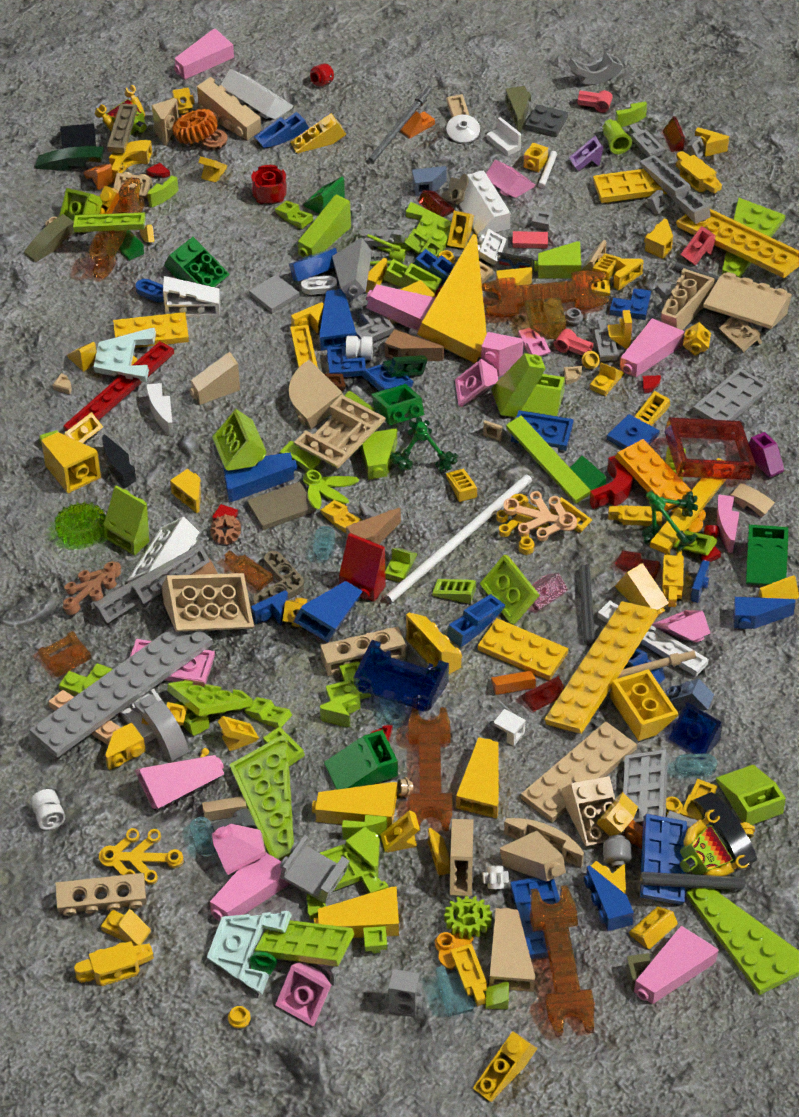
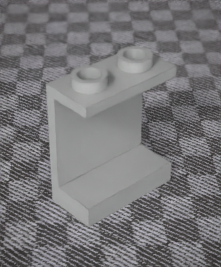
M304 835L300 841L296 840L291 848L292 854L289 857L285 856L280 864L282 869L280 878L326 903L346 873L350 860L342 856L338 863L306 846L308 836Z

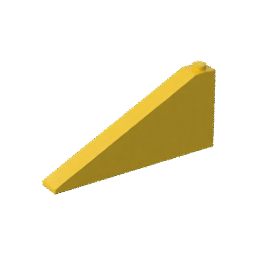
M473 234L423 319L417 335L442 345L445 349L476 363L479 357L481 358L482 344L487 332L477 235Z

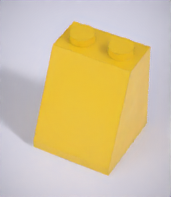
M59 432L41 440L45 466L67 493L101 478L96 449Z

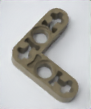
M267 552L264 556L265 567L279 582L257 593L253 598L254 605L268 599L269 596H274L276 591L283 592L286 590L289 600L304 590V579L279 552ZM282 570L289 571L287 575H281L279 572Z

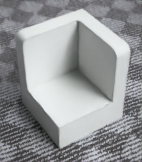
M504 709L494 721V726L507 732V743L514 746L525 733L526 720Z

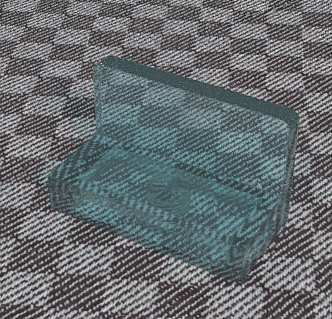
M445 966L436 967V983L448 1017L473 1011L474 1006L471 997L465 992L458 972L447 974Z

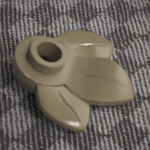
M464 173L460 180L453 177L450 178L449 190L441 194L442 199L447 203L452 202L455 205L462 203L465 199V190L469 183L468 176Z

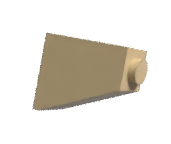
M230 352L191 380L192 388H190V394L192 398L196 399L199 405L240 390L238 363Z
M538 831L500 847L502 864L506 868L544 881L552 880L566 873L563 855Z

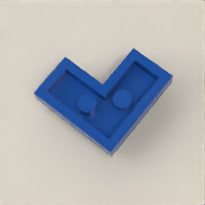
M634 288L631 300L613 298L610 315L622 317L623 310H630L631 318L645 320L651 291Z
M345 346L327 347L329 374H343V377L362 376V371L366 369L365 358L346 359Z

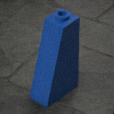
M342 289L326 291L320 329L321 351L327 350V347H346L347 336H356L346 294Z
M291 452L265 456L262 461L253 467L228 471L223 465L229 502H234L293 480L294 471H297L296 460H292Z
M345 581L302 605L294 622L324 641L329 642L354 608L363 591Z

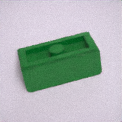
M121 230L111 239L113 244L129 261L144 255L143 243L130 230Z
M584 456L579 457L570 467L590 490L606 485V476Z

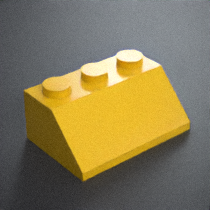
M407 613V642L442 679L460 669L461 651L450 643L449 638L438 630L437 625L426 616Z
M649 669L612 680L609 697L638 741L656 736L678 717V712Z

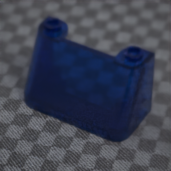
M371 640L354 675V686L361 693L378 696L416 708L422 712L431 710L448 684L449 663L439 660L437 666L433 667V664L429 663L428 667L424 668L392 658L391 651L387 650L385 653L380 648L381 642Z

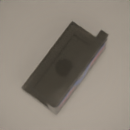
M498 252L497 270L532 267L533 274V258Z

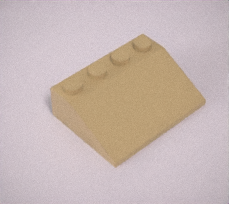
M727 272L718 278L703 307L772 329L787 315L792 294L787 293L784 289H774L768 284H758L750 278L742 279L736 277L734 273Z
M244 573L169 575L165 578L161 586L164 605L176 632L254 628Z

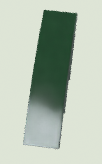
M104 146L70 147L38 155L35 169L69 171L70 166L85 167L86 162L101 163Z

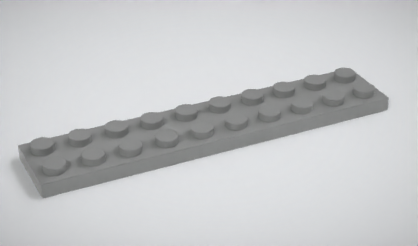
M174 626L29 729L30 735L58 758L213 645V639L203 631L176 632Z

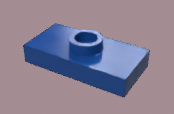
M703 560L701 562L692 586V602L698 603L703 588L707 589L709 561Z

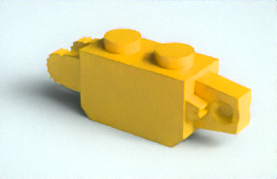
M682 151L676 154L677 159H679L676 161V167L680 170L679 176L688 182L697 192L709 190L712 193L722 190V184L716 178L717 172L695 155L690 156Z
M682 550L679 553L676 552V556L670 555L669 551L668 554L664 553L662 593L668 598V607H676L677 599H682L684 568Z
M132 941L119 943L110 948L96 950L89 954V959L76 963L74 967L75 977L79 983L95 980L96 984L100 986L135 977L140 971L139 965L154 959L151 945L149 943L133 946Z

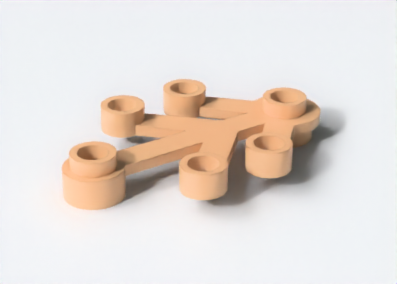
M538 491L530 494V501L537 505L540 511L519 506V502L515 498H508L503 504L504 512L510 516L517 513L536 518L530 522L521 523L518 526V533L521 536L529 535L530 530L547 522L555 523L547 528H539L537 530V539L546 541L552 533L559 530L571 531L577 526L576 517L572 513L565 512L558 496L549 498V507L555 509L558 515L550 513L542 500V494Z

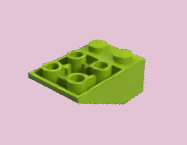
M116 485L103 525L104 538L135 556L150 542L147 503L143 499L130 494L126 489Z
M754 764L716 777L717 783L742 823L747 822L753 825L783 814L785 796L776 782Z

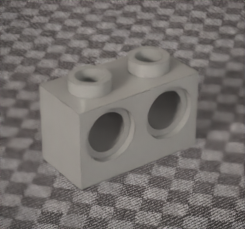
M392 970L388 987L389 1013L416 1017L417 1008L421 1009L423 1004V983H420V973Z

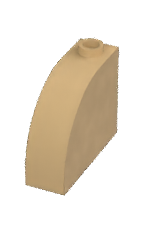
M310 360L306 361L296 370L289 384V396L298 415L297 418L302 425L306 424L310 429L331 415L330 406L343 395V392Z

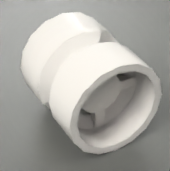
M347 336L346 359L360 357L365 358V360H372L373 337L363 336L359 339L357 336Z
M41 790L32 796L30 804L41 829H55L64 823L66 816L54 790Z

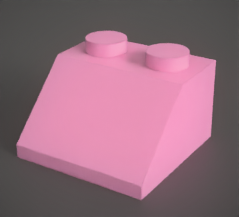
M496 159L486 173L496 189L497 187L500 188L499 192L506 197L510 195L517 198L536 185L514 168Z
M487 332L482 344L481 359L496 368L499 377L504 375L523 355V339Z

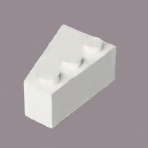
M164 276L165 314L185 312L186 317H220L221 301L219 288Z

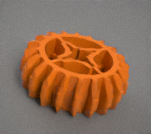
M197 109L196 111L192 110V112L181 115L172 126L177 141L184 144H193L194 142L198 143L205 138H209V135H213L217 130L218 124L216 116L212 111Z

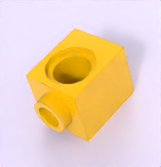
M532 143L524 153L523 167L539 173L548 161V147Z

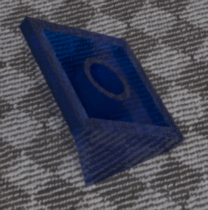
M686 702L668 739L698 757L705 759L721 739L723 722Z

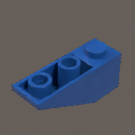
M590 865L587 866L584 883L586 888L591 890L593 905L599 909L598 916L601 924H605L607 931L633 925L634 912L627 895Z

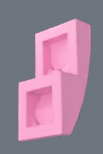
M536 326L518 331V336L523 339V345L529 354H536L538 356L550 354L549 347L544 337H540Z

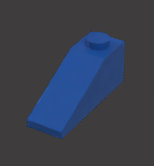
M735 597L733 606L734 628L755 629L794 615L796 601L795 599Z

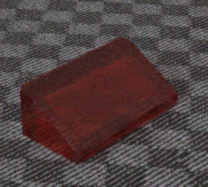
M673 116L663 129V134L671 152L683 151L685 136L676 116Z
M423 190L418 199V202L425 209L441 217H445L455 211L436 191Z
M557 676L522 694L521 697L534 712L556 701L565 687L560 677Z

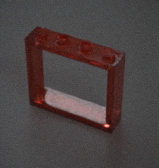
M668 418L664 432L678 477L752 479L756 464L741 421ZM680 437L735 440L741 461L687 459Z

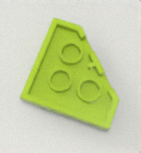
M186 680L168 683L167 691L200 717H206L214 713L222 714L230 710H242L252 706L253 699L241 690L233 689L232 693L221 690L222 687L205 684L202 687L193 685L192 681Z

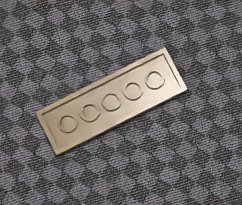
M605 721L522 792L521 799L553 823L567 810L562 788L571 783L606 777L625 760L626 755H631L637 750V744Z

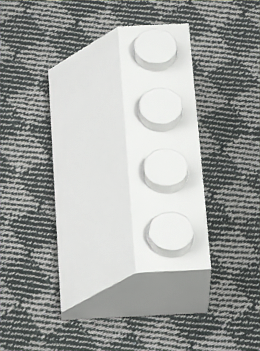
M229 69L221 84L226 89L225 92L228 95H235L240 103H247L248 108L255 112L257 110L260 111L259 115L266 119L268 117L276 119L294 106L248 76Z
M484 170L468 174L469 183L465 190V199L458 206L462 212L475 215L472 229L477 237L485 234L488 229L495 233L510 229L511 213Z
M184 516L162 526L126 582L130 583L188 551L196 543V537L200 532Z

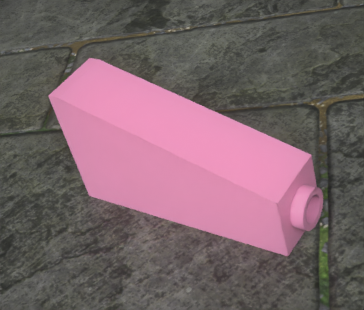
M213 29L175 57V72L183 79H187L234 58L233 44L218 30Z
M376 284L374 290H369L366 300H368L366 308L389 317L409 328L419 330L423 319L436 298Z
M652 318L622 355L620 370L634 377L639 376L682 347L684 331Z
M216 755L138 768L134 771L152 809H156L224 775L222 770L224 766L220 758L216 757Z
M266 853L265 856L240 868L210 901L212 916L221 921V918L224 916L244 915L290 885L291 883L280 878L282 870L280 868L281 861Z
M681 926L635 982L634 992L640 999L654 1004L712 966L717 960L719 949Z

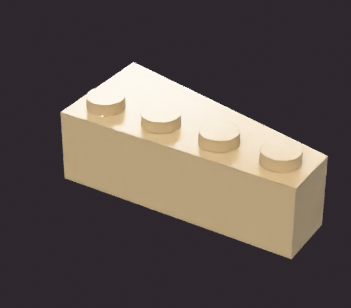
M209 77L197 86L199 109L212 111L216 116L218 124L247 141L261 131V118L246 105L242 106L234 95H228L222 85H216L214 83L215 79Z
M683 268L681 277L678 278L677 285L672 290L671 297L667 300L661 312V322L683 330L704 308L703 305L715 285L714 278Z

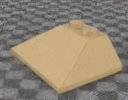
M343 395L330 406L332 417L315 434L305 431L294 442L295 446L336 468H339L386 420L384 416Z

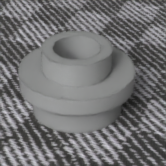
M571 308L565 314V321L569 324H579L583 320V315L577 308Z

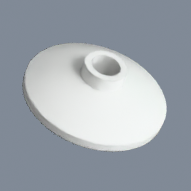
M457 115L448 121L446 131L453 141L470 143L479 136L480 125L475 118L469 115Z

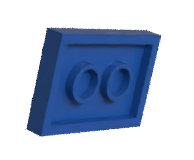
M518 410L517 417L522 415L550 447L567 451L574 419ZM511 434V442L519 443Z

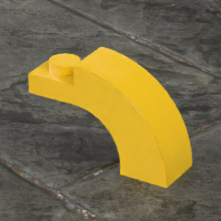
M151 140L127 143L125 153L112 152L109 157V162L112 166V183H115L116 174L123 173L128 167L149 163L152 156Z

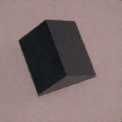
M94 123L60 126L62 149L96 146Z

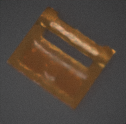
M74 631L67 633L66 637L37 650L40 658L56 677L92 659L91 653L81 643ZM70 643L72 644V646L53 655L52 657L49 656V654L61 649L62 647Z

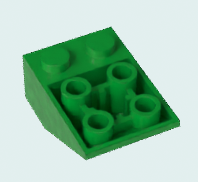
M191 237L171 253L164 263V266L177 279L210 287H216L230 275L194 237Z
M749 524L746 544V584L766 586L785 579L787 576L788 527Z
M383 730L362 736L324 762L336 790L373 785L398 776V760Z

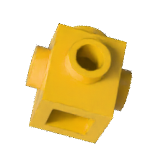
M189 87L172 90V98L170 99H177L179 114L189 113V110L193 108L192 105H195L194 96L190 95Z
M698 322L685 330L683 346L694 356L705 352L709 348L711 333Z
M296 597L295 600L285 601L283 621L292 622V626L301 627L294 620L302 605L308 603L307 599Z

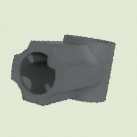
M240 809L232 817L211 824L213 833L218 828L229 824L257 829L249 809Z

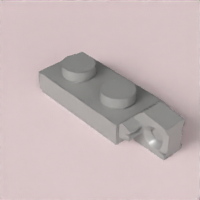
M635 123L629 125L628 133L632 141L647 157L652 155L657 157L664 154V148L646 129L641 130Z
M360 229L355 239L357 241L362 237L368 246H385L368 238L367 234L389 243H403L405 237L403 230Z
M605 319L598 320V329L594 331V337L600 361L618 360L616 342L609 337Z

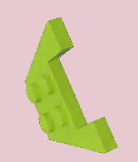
M410 202L406 210V217L420 220L416 230L444 247L442 251H444L448 243L452 221ZM391 243L406 249V251H411V248L403 243Z
M344 844L320 852V854L336 863L339 862L342 856L350 860L346 873L334 891L359 881L363 882L368 894L389 888L385 881L382 882L372 869L369 870L362 864V860ZM307 893L309 920L318 918V909L326 907V904Z

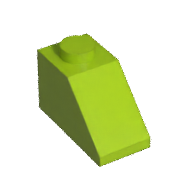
M364 827L346 840V846L362 860V864L369 870L372 869L378 877L380 838L375 832H371L368 828Z

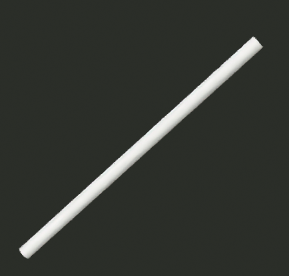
M524 475L386 594V601L388 603L394 602L499 511L506 499L518 494L532 482L531 477Z

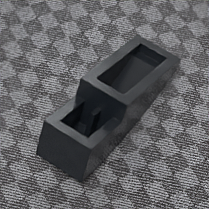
M102 435L107 466L116 481L125 489L136 482L135 468L130 464L129 454L108 436Z

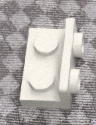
M488 229L477 240L479 244V258L495 266L499 261L507 239Z

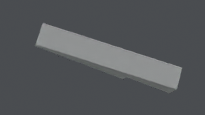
M655 155L640 161L643 169L695 224L710 218L709 205L691 191L690 184Z
M199 544L104 596L101 600L93 602L101 618L108 623L138 603L145 604L162 593L161 586L167 576L190 575L209 563L210 560L202 545Z

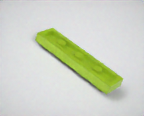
M145 212L75 215L73 229L74 232L145 229L146 216Z

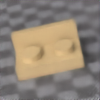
M129 172L117 173L114 183V189L123 194L146 199L150 187L153 186V182L148 175H132Z
M731 317L719 328L742 352H745L755 342L759 345L762 343L759 337L761 335L755 327L750 328L748 321Z

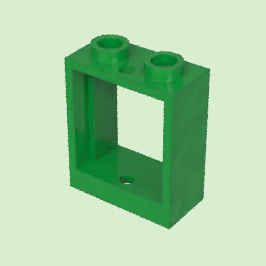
M407 384L371 394L375 412L386 418L385 421L389 425L425 415L422 398Z

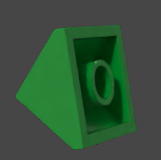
M343 176L321 187L303 203L304 207L320 214L336 194L345 198Z

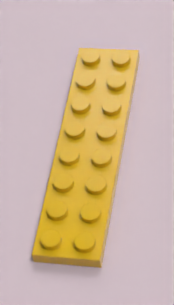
M710 209V218L697 224L687 214L676 221L678 228L693 235L703 226L716 235L714 245L782 278H785L799 267V250Z
M621 601L545 717L546 725L582 734L610 691L612 680L619 677L621 671L657 618V609Z

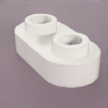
M332 276L306 278L301 282L302 292L308 295L326 294V291L337 289V280Z

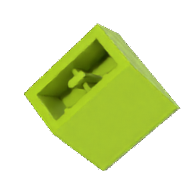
M542 374L521 411L558 417L564 395L565 377Z

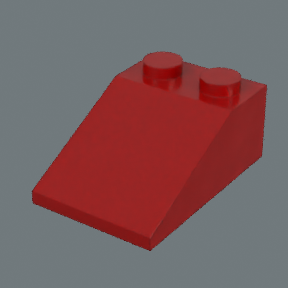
M349 533L339 573V584L347 581L363 591L360 595L361 598L375 602L386 587L385 547Z

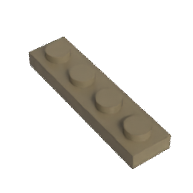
M120 103L107 145L108 152L125 153L136 117L137 105Z

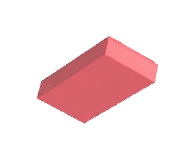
M513 231L512 248H548V232Z

